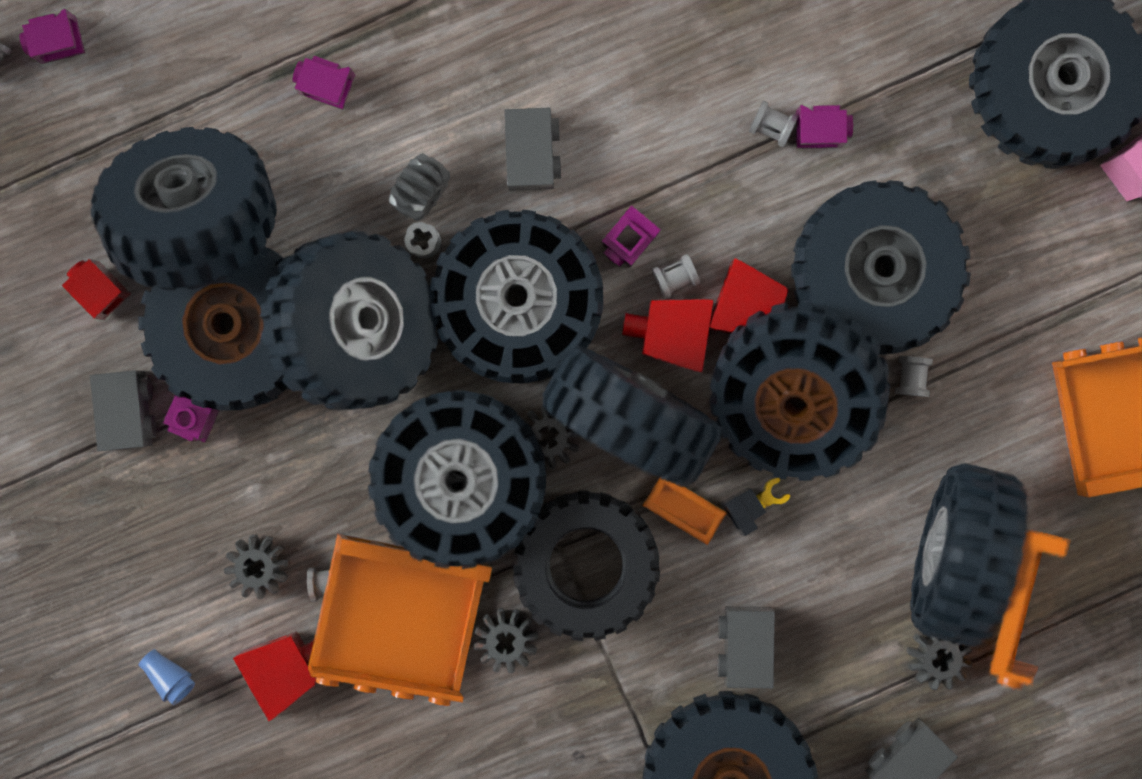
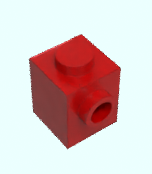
M88 259L86 262L81 260L76 263L67 273L69 279L61 285L94 319L105 320L131 295L100 261Z

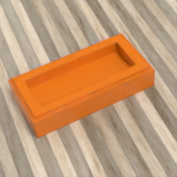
M658 478L642 505L706 545L709 544L727 514L724 510L686 487L678 486L661 478Z

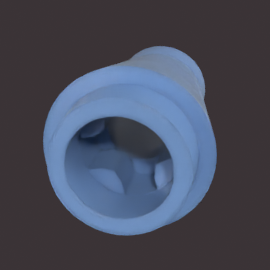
M156 649L146 654L139 663V667L146 673L164 702L169 701L172 705L178 704L195 686L190 672L162 656Z

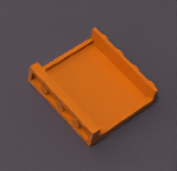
M1142 337L1137 338L1139 344L1137 346L1125 348L1123 341L1100 345L1101 353L1087 355L1086 348L1063 353L1064 360L1052 362L1078 496L1090 498L1142 487Z
M1027 530L1023 546V557L1017 574L1018 578L1004 616L990 674L999 676L997 682L1002 685L1022 689L1024 683L1031 685L1036 676L1038 666L1017 661L1015 657L1042 553L1047 552L1065 557L1069 551L1070 539L1036 530Z
M337 534L308 665L311 677H315L317 683L325 686L338 687L339 682L354 684V689L366 693H376L377 688L391 690L392 696L412 700L415 694L429 697V702L437 705L450 706L451 701L463 703L464 697L460 693L462 678L483 583L490 581L492 567L486 562L468 569H462L461 566H449L448 569L435 567V563L424 559L419 561L409 556L410 552L403 546L399 545L397 547L395 544Z

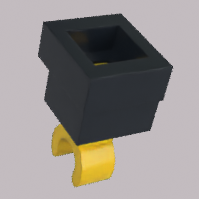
M780 478L769 479L758 495H755L751 488H745L721 502L740 535L747 536L758 529L754 520L766 513L764 508L772 504L786 503L790 499V494H783L781 497L775 498L771 493L772 487L780 482Z

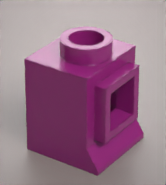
M63 9L58 15L52 13L28 19L29 24L22 25L23 32L19 34L22 49L26 55H29L40 64L85 54L77 18L66 9Z
M313 55L312 60L305 58L304 62L298 61L293 73L292 82L296 83L294 89L300 95L343 110L355 73L350 67L341 68L337 63Z
M800 105L796 110V115L798 116L796 120V149L842 148L847 143V138H852L853 116L847 115V110H840V105L812 106L811 109Z
M631 205L602 240L601 244L606 247L603 254L618 267L625 263L631 268L657 237L661 229ZM627 225L642 237L631 251L616 240Z
M175 395L163 423L169 426L167 431L191 442L200 440L206 443L220 410L211 407L202 408L191 404V399L185 396L179 398Z

